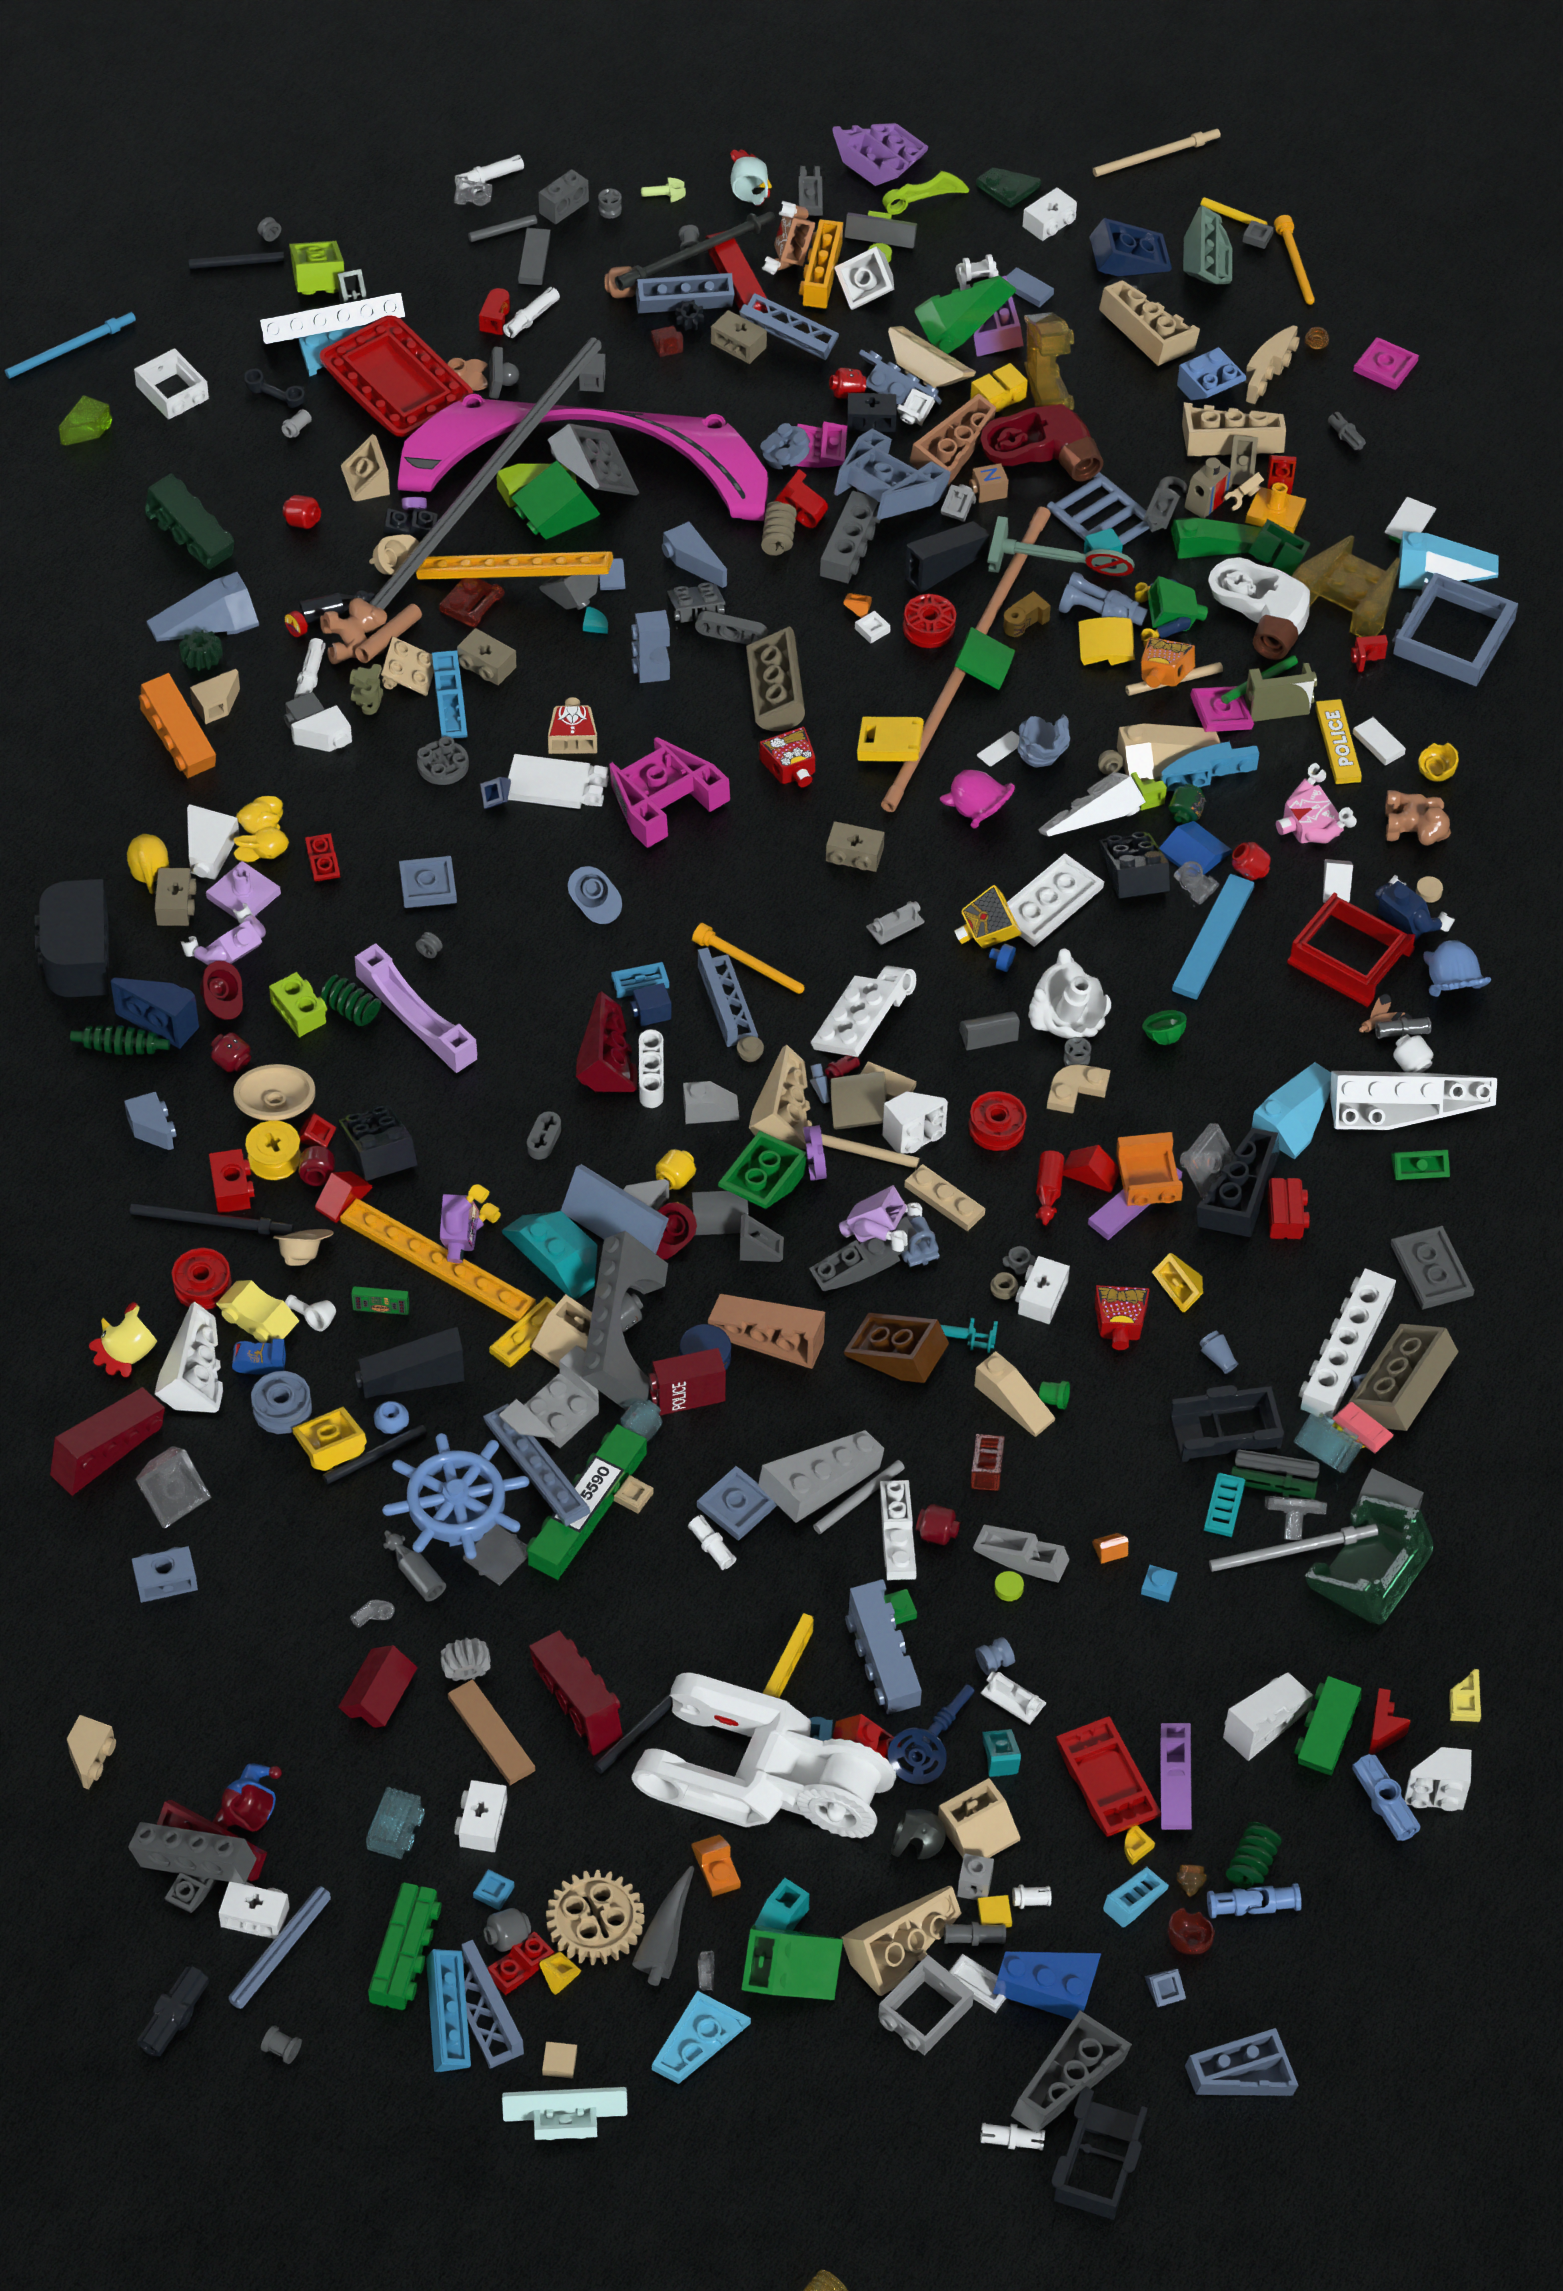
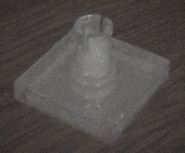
M1210 1123L1190 1149L1182 1153L1180 1163L1183 1165V1168L1187 1169L1204 1200L1212 1184L1218 1181L1222 1175V1170L1227 1163L1230 1164L1235 1155L1219 1125Z
M1275 1496L1265 1497V1508L1284 1511L1283 1513H1286L1284 1539L1302 1540L1303 1515H1306V1513L1326 1514L1327 1503L1321 1500Z

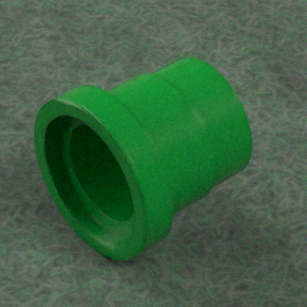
M1043 1381L1040 1386L1039 1398L1043 1403L1057 1405L1058 1409H1066L1070 1394V1384L1068 1381H1062L1061 1383Z

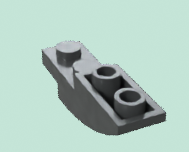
M904 1217L901 1219L896 1229L893 1230H903L907 1234L908 1245L904 1246L903 1251L892 1250L891 1240L888 1239L883 1241L878 1238H872L861 1244L855 1240L810 1267L809 1269L821 1289L827 1291L855 1283L899 1262L898 1255L909 1249V1240L916 1234L908 1218ZM919 1239L915 1244L917 1245L918 1243L922 1242L921 1239Z

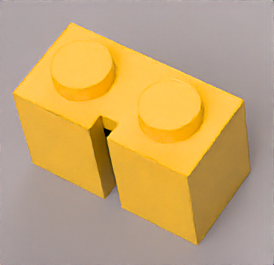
M1009 363L993 371V376L999 382L990 374H987L971 383L970 399L977 394H981L996 407V412H1000L1004 408L1026 398L1028 380Z

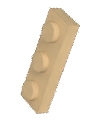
M923 1164L905 1180V1188L966 1231L985 1215V1208Z

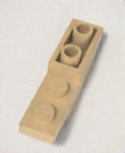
M1291 326L1274 335L1251 358L1246 371L1247 378L1245 383L1248 384L1246 402L1255 404L1259 395L1263 396L1266 391L1267 379L1271 380L1273 374L1280 375L1284 366H1289L1292 357L1291 352L1297 350L1300 340L1299 337H1296L1297 326Z

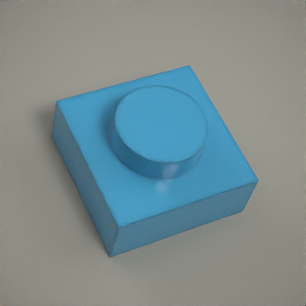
M1150 1565L1141 1594L1169 1602L1177 1579V1573Z

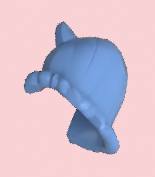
M1458 940L1442 943L1435 952H1424V961L1429 965L1430 977L1434 983L1428 989L1432 996L1438 997L1441 990H1452L1466 986L1481 988L1491 981L1490 977H1483L1481 975L1479 962L1474 952Z

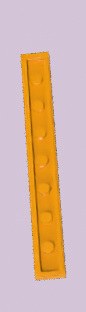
M612 552L427 557L417 569L416 575L418 579L609 574L613 555Z
M358 1198L340 1216L343 1224L515 1322L522 1319L536 1306V1299L469 1261L463 1259L462 1263L448 1262V1249Z

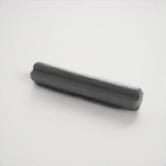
M1238 1450L1236 1453L1235 1465L1239 1467L1314 1479L1317 1478L1319 1473V1463L1314 1461L1246 1450Z

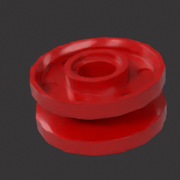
M924 594L911 599L905 606L903 631L906 638L911 643L924 648H937L947 644L954 636L955 608L948 599L939 595Z
M1001 1091L988 1092L979 1096L973 1102L970 1110L968 1124L970 1136L981 1147L993 1151H1003L1015 1147L1022 1140L1027 1118L1025 1107L1018 1098Z
M192 1249L182 1254L174 1263L172 1278L175 1295L187 1307L196 1302L205 1310L212 1309L218 1306L216 1303L232 1286L228 1261L222 1254L213 1249Z

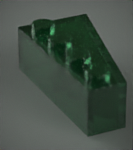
M171 473L148 487L145 515L150 519L155 517L159 520L158 526L164 531L169 529L173 533L174 540L180 545L185 543L189 553L210 570L232 556L234 539L228 531H224L218 525L217 519L212 514L207 513L202 507L200 500L197 497H193L187 491L185 484L181 480H177Z

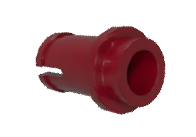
M845 1055L837 1062L829 1063L825 1069L827 1078L831 1081V1078L844 1077L847 1073L859 1067L858 1057H854L851 1060L850 1058L853 1056Z

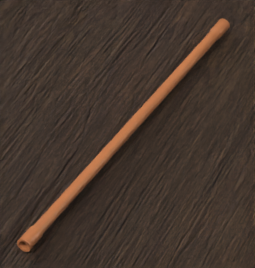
M1037 508L1021 543L1034 545L1039 533L1043 530L1051 515L1047 508ZM1014 554L975 628L976 630L987 634L1028 555ZM956 666L923 726L919 759L917 761L904 762L893 785L889 788L881 803L882 808L888 812H894L912 774L966 674L965 671Z

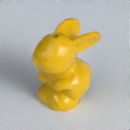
M259 797L252 803L244 806L237 813L236 818L238 822L251 834V836H239L233 839V842L240 846L234 852V856L238 861L254 862L259 858L274 859L286 850L289 841L286 835L280 831L279 824H277L283 815V803L277 797Z

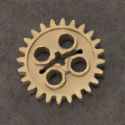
M597 1870L595 1876L590 1878L588 1872L584 1871V1879L579 1880L576 1875H572L573 1884L570 1885L563 1881V1892L554 1890L555 1900L548 1901L550 1910L546 1911V1920L549 1921L547 1922V1931L552 1932L551 1941H559V1951L568 1948L567 1958L569 1959L578 1954L579 1963H582L586 1957H590L591 1965H594L596 1958L601 1957L602 1962L607 1964V1956L609 1955L616 1961L619 1960L618 1951L621 1950L628 1954V1943L637 1945L636 1935H642L641 1924H644V1915L641 1913L644 1912L643 1903H638L640 1901V1894H632V1884L623 1887L622 1876L613 1881L612 1872H609L605 1878H601L600 1871ZM584 1896L587 1897L590 1902V1906L594 1914L592 1916H590V1907L588 1903H586V1901L582 1898ZM605 1896L608 1900L601 1902L597 1901L596 1898ZM572 1909H579L582 1911L579 1914L569 1913V1911ZM597 1919H600L601 1928L608 1938L603 1937ZM615 1920L622 1922L618 1926H612L609 1923ZM586 1933H592L595 1935L593 1938L590 1939L582 1937Z

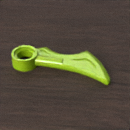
M941 171L935 178L919 185L906 184L900 189L889 191L883 197L882 202L887 212L895 215L903 212L910 202L945 193H968L969 188L958 177ZM900 199L899 202H897L894 205H891V203L894 200Z

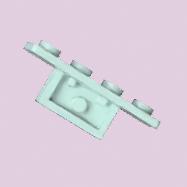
M625 2087L503 2093V2120H534L535 2140L597 2137V2117L627 2115V2089Z

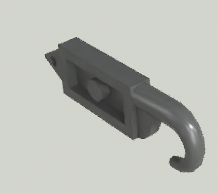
M1167 476L1160 481L1143 520L1147 522L1151 532L1161 528L1167 529L1180 496L1175 491L1169 489V485H1178L1183 489L1184 493L1188 492L1187 484L1180 478Z

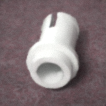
M1019 1885L1018 1888H1013V1905L1019 1906L1020 1909H1024V1906H1050V1886L1024 1888L1023 1885Z

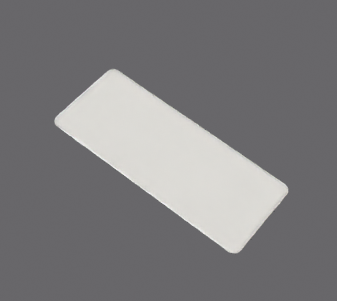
M1010 731L977 754V756L987 765L992 766L1017 749L1019 736Z

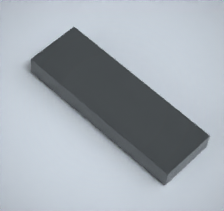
M848 212L845 237L914 248L917 223Z
M527 228L518 277L520 284L542 285L550 242V230Z

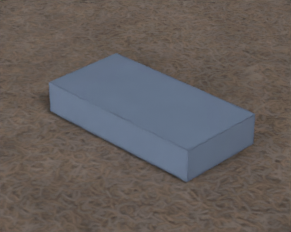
M1017 267L1006 276L1008 282L1016 288L1015 294L1038 307L1054 295V288Z

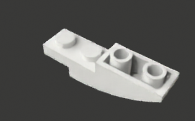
M909 1480L880 1481L883 1548L887 1580L916 1579Z

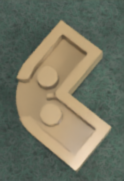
M1070 1065L1061 1069L1053 1079L1047 1109L1073 1113L1078 1093L1105 1098L1110 1070L1085 1065Z

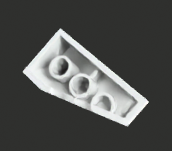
M1113 772L1087 790L1090 794L1089 796L1073 801L1070 811L1065 810L1058 813L1038 830L1043 835L1052 836L1125 815L1131 816L1140 810L1139 806L1145 803V800L1131 776Z
M196 1302L190 1305L160 1371L155 1395L175 1410L217 1412L220 1407L223 1385L222 1382L218 1381L217 1371L221 1368L220 1360L215 1358L214 1347L218 1345L216 1320L212 1314Z

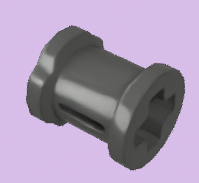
M687 225L680 228L679 236L680 240H682L680 251L700 243L698 241L700 236L698 227Z
M274 2025L265 2034L261 2043V2050L264 2052L271 2051L282 2057L283 2062L290 2064L298 2054L302 2040L298 2037L291 2038L279 2031V2027Z

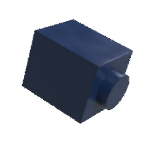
M664 983L633 990V1001L630 1002L632 1016L638 1017L641 1026L671 1019V1001Z

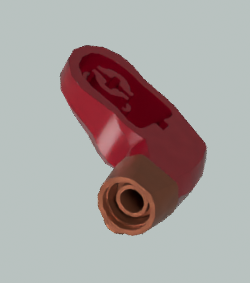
M1063 404L1034 407L1009 417L997 418L990 421L982 429L980 439L985 456L996 464L1001 463L1002 466H1014L1031 461L1045 462L1057 459L1076 481L1091 479L1103 467V459L1094 439L1090 436L1087 426L1076 413Z

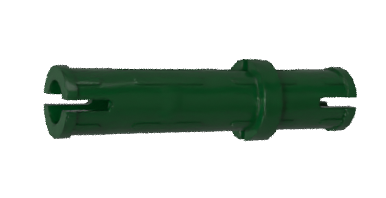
M1233 1466L1231 1476L1245 1479L1244 1486L1283 1493L1284 1497L1295 1495L1311 1498L1312 1500L1315 1499L1318 1483L1316 1481L1292 1478L1293 1475L1290 1474L1280 1476L1237 1468L1236 1466Z

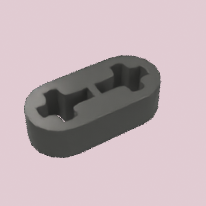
M548 1111L538 1116L527 1139V1151L530 1157L540 1160L545 1159L551 1154L561 1133V1119L558 1114ZM549 1123H553V1125H550L548 1130L545 1131V1126H547ZM541 1140L544 1141V1146L541 1145L539 1148H535Z

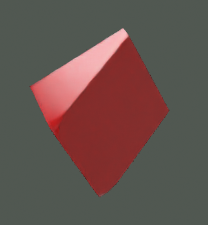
M314 1113L305 1121L299 1133L300 1142L311 1146L327 1148L337 1127Z

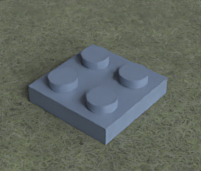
M451 856L399 861L405 908L457 903Z
M737 1466L697 1500V1507L738 1541L777 1506L758 1486V1483Z

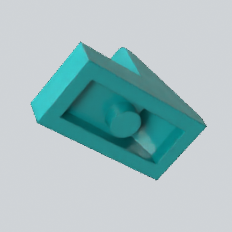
M1012 1729L982 1732L983 1744L988 1759V1775L993 1777L1017 1774L1021 1753Z

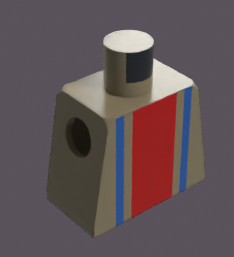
M1216 458L1207 459L1206 465L1191 478L1185 508L1205 519L1224 502V495L1233 491L1231 469L1221 464Z

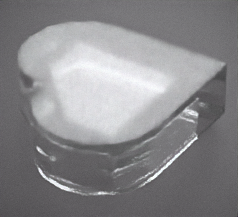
M702 1951L698 1959L699 1986L701 1990H713V1951Z

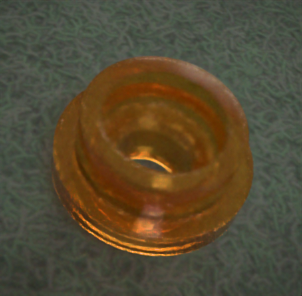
M1313 327L1306 334L1305 342L1311 348L1322 349L1328 345L1329 336L1325 329Z

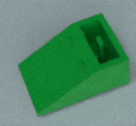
M753 1925L750 1929L742 1990L770 1995L834 2000L843 1939Z

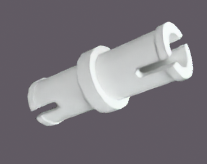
M702 1515L695 1517L689 1523L688 1528L692 1530L702 1543L701 1548L711 1554L722 1570L732 1566L736 1561V1557L722 1542L723 1537L720 1533H715Z
M982 2123L980 2143L1008 2145V2149H1015V2146L1043 2150L1045 2130L1036 2133L1031 2129L1017 2128V2124H1010V2127Z

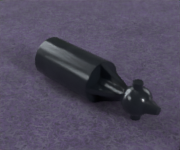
M364 590L358 591L355 596L339 594L337 592L299 602V608L306 622L311 623L319 621L321 616L328 611H335L338 613V616L349 610V604L354 598H362L368 603L370 599L375 597V594Z

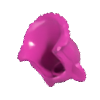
M963 770L954 778L951 792L941 796L940 801L945 805L956 807L962 815L973 820L971 827L975 829L983 819L991 816L1004 805L1013 794L1015 787L1013 783L1001 785L988 774L978 770Z

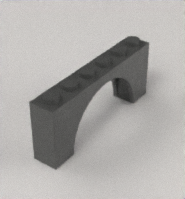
M623 1231L604 1239L582 1378L623 1409L627 1410L631 1404L633 1407L647 1403L650 1381L649 1377L635 1363L626 1345L621 1326L622 1300L628 1287L636 1289L643 1294L665 1287L668 1263L628 1232Z

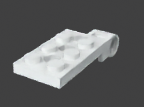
M886 966L877 979L854 976L812 1039L811 1044L814 1050L858 1057L892 1004L899 1007L906 995H910L914 991L916 986L915 972L912 969Z

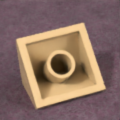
M372 434L341 465L352 500L354 501L390 495L388 469L378 440Z

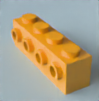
M820 219L817 232H813V248H809L808 252L809 265L805 264V281H801L799 295H803L804 306L827 308L835 275L834 267L837 266L842 246L843 222Z

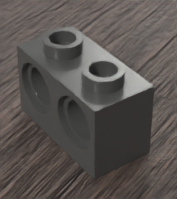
M572 169L539 192V213L554 224L559 223L589 201L588 180Z

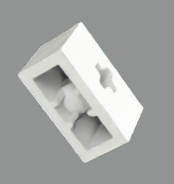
M1055 188L1024 209L1023 227L1043 241L1075 220L1077 202L1059 188Z
M1038 1256L1035 1265H1029L1025 1276L1027 1283L1025 1287L1020 1286L1015 1301L1019 1303L1018 1314L1050 1324L1068 1283L1070 1266Z
M471 1780L469 1791L464 1790L462 1795L461 1808L464 1809L463 1817H457L455 1825V1835H459L460 1847L489 1852L496 1851L507 1804L506 1786Z
M229 1882L219 1911L221 1927L276 1939L283 1930L289 1911L288 1894H284L281 1890L275 1888L267 1890L258 1888L248 1882L245 1884Z

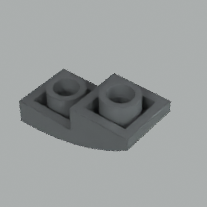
M180 1872L165 1900L192 1913L208 1895L217 1880L186 1875Z

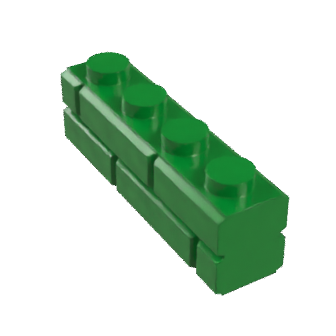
M409 1883L401 1884L368 1990L369 2001L372 2004L387 2005L390 2008L404 2010L407 2001H413L417 1989V1983L413 1981L416 1973H422L425 1963V1956L422 1955L424 1946H430L433 1937V1929L430 1928L432 1919L438 1920L441 1911V1902L437 1900V1891L435 1889L418 1887Z

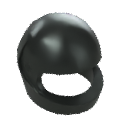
M923 1809L905 1810L893 1840L891 1854L899 1857L908 1843H912L917 1848V1859H927L936 1855L941 1850L945 1841L946 1833L942 1821L931 1811Z

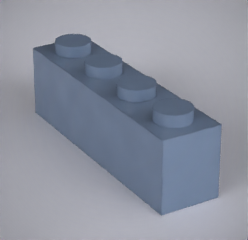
M732 273L637 279L635 291L638 313L675 311L676 308L681 309L682 301L692 302V300H695V304L698 307L703 306V309L732 307L734 299Z

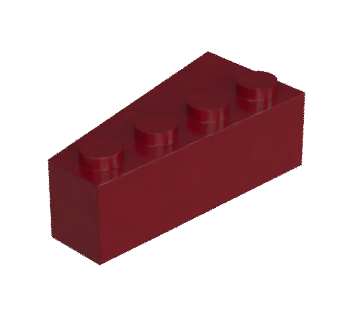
M142 1387L55 1437L50 1475L73 1496L146 1438L157 1432L163 1424L165 1407Z
M559 1630L530 1645L529 1649L534 1668L552 1694L555 1693L565 1715L570 1713L575 1724V1730L579 1736H587L588 1750L594 1757L613 1747L623 1737L618 1709L621 1707L620 1702L613 1692L609 1693L606 1690L602 1677L599 1674L594 1675L587 1658L579 1656L574 1642L570 1638L567 1640Z

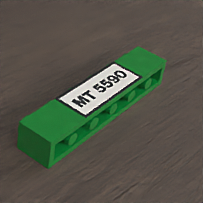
M618 1424L611 1433L607 1432L601 1442V1448L597 1453L591 1454L587 1461L586 1469L582 1474H577L572 1482V1486L587 1503L591 1513L568 1526L563 1524L555 1512L552 1516H547L543 1522L540 1534L537 1538L533 1537L528 1543L526 1552H528V1565L557 1580L560 1578L614 1501L615 1493L627 1477L634 1473L646 1456V1438Z

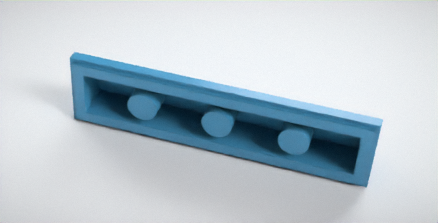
M433 1949L427 1956L426 1963L434 2071L444 2072L469 2068L471 2061L462 1951Z

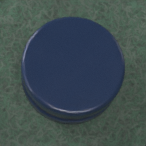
M710 1324L696 1325L683 1334L679 1344V1356L719 1348L726 1370L731 1361V1341L726 1332L717 1326Z

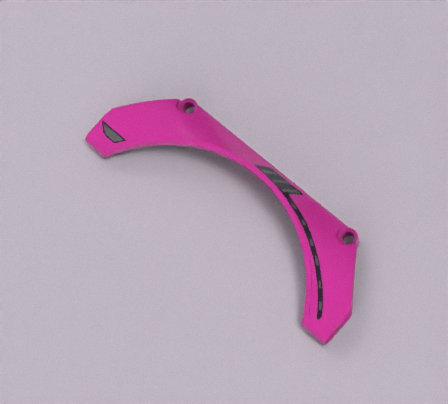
M470 394L463 399V402L457 401L444 408L425 422L404 442L398 476V490L431 492L447 471L468 453L487 441L513 431L536 403L483 399L477 394ZM553 405L539 422L568 419L596 420L634 428L654 436L690 459L706 475L719 492L732 518L754 521L765 520L769 483L767 471L745 440L730 424L727 423L725 425V420L720 415L711 414L707 418Z

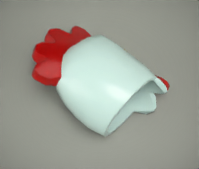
M732 150L730 155L735 163L731 172V186L734 194L743 201L753 202L756 206H761L765 198H769V188H772L768 180L766 164L753 154L748 155L744 150ZM754 188H765L763 192H761L758 195L752 193V190Z

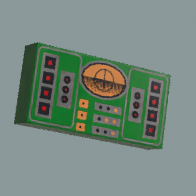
M355 1286L352 1289L353 1310L408 1315L409 1294L408 1291Z

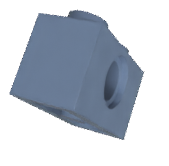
M189 1546L183 1548L174 1547L168 1551L156 1554L147 1553L132 1559L141 1603L198 1590ZM165 1570L169 1571V1572L163 1573V1574L160 1573L161 1571H165Z

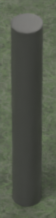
M535 215L470 232L468 237L470 242L537 224V219Z

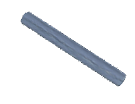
M321 1886L314 1890L229 1995V2002L239 2009L245 2006L331 1898L329 1891Z

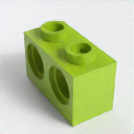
M297 972L269 986L271 1003L298 1037L326 1023L325 1012L327 1007L321 997L317 998L310 983L306 979L303 980Z

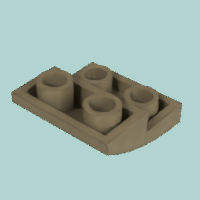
M884 1071L831 1078L833 1125L836 1130L883 1123L884 1103L887 1098Z

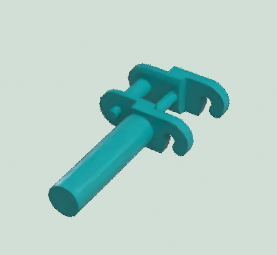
M971 1318L969 1328L941 1325L945 1336L968 1339L967 1345L971 1346L970 1350H973L974 1347L987 1348V1352L990 1353V1348L994 1349L998 1321H994L993 1330L989 1334L976 1333L974 1328L975 1318ZM975 1337L988 1338L989 1340L988 1343L975 1341Z

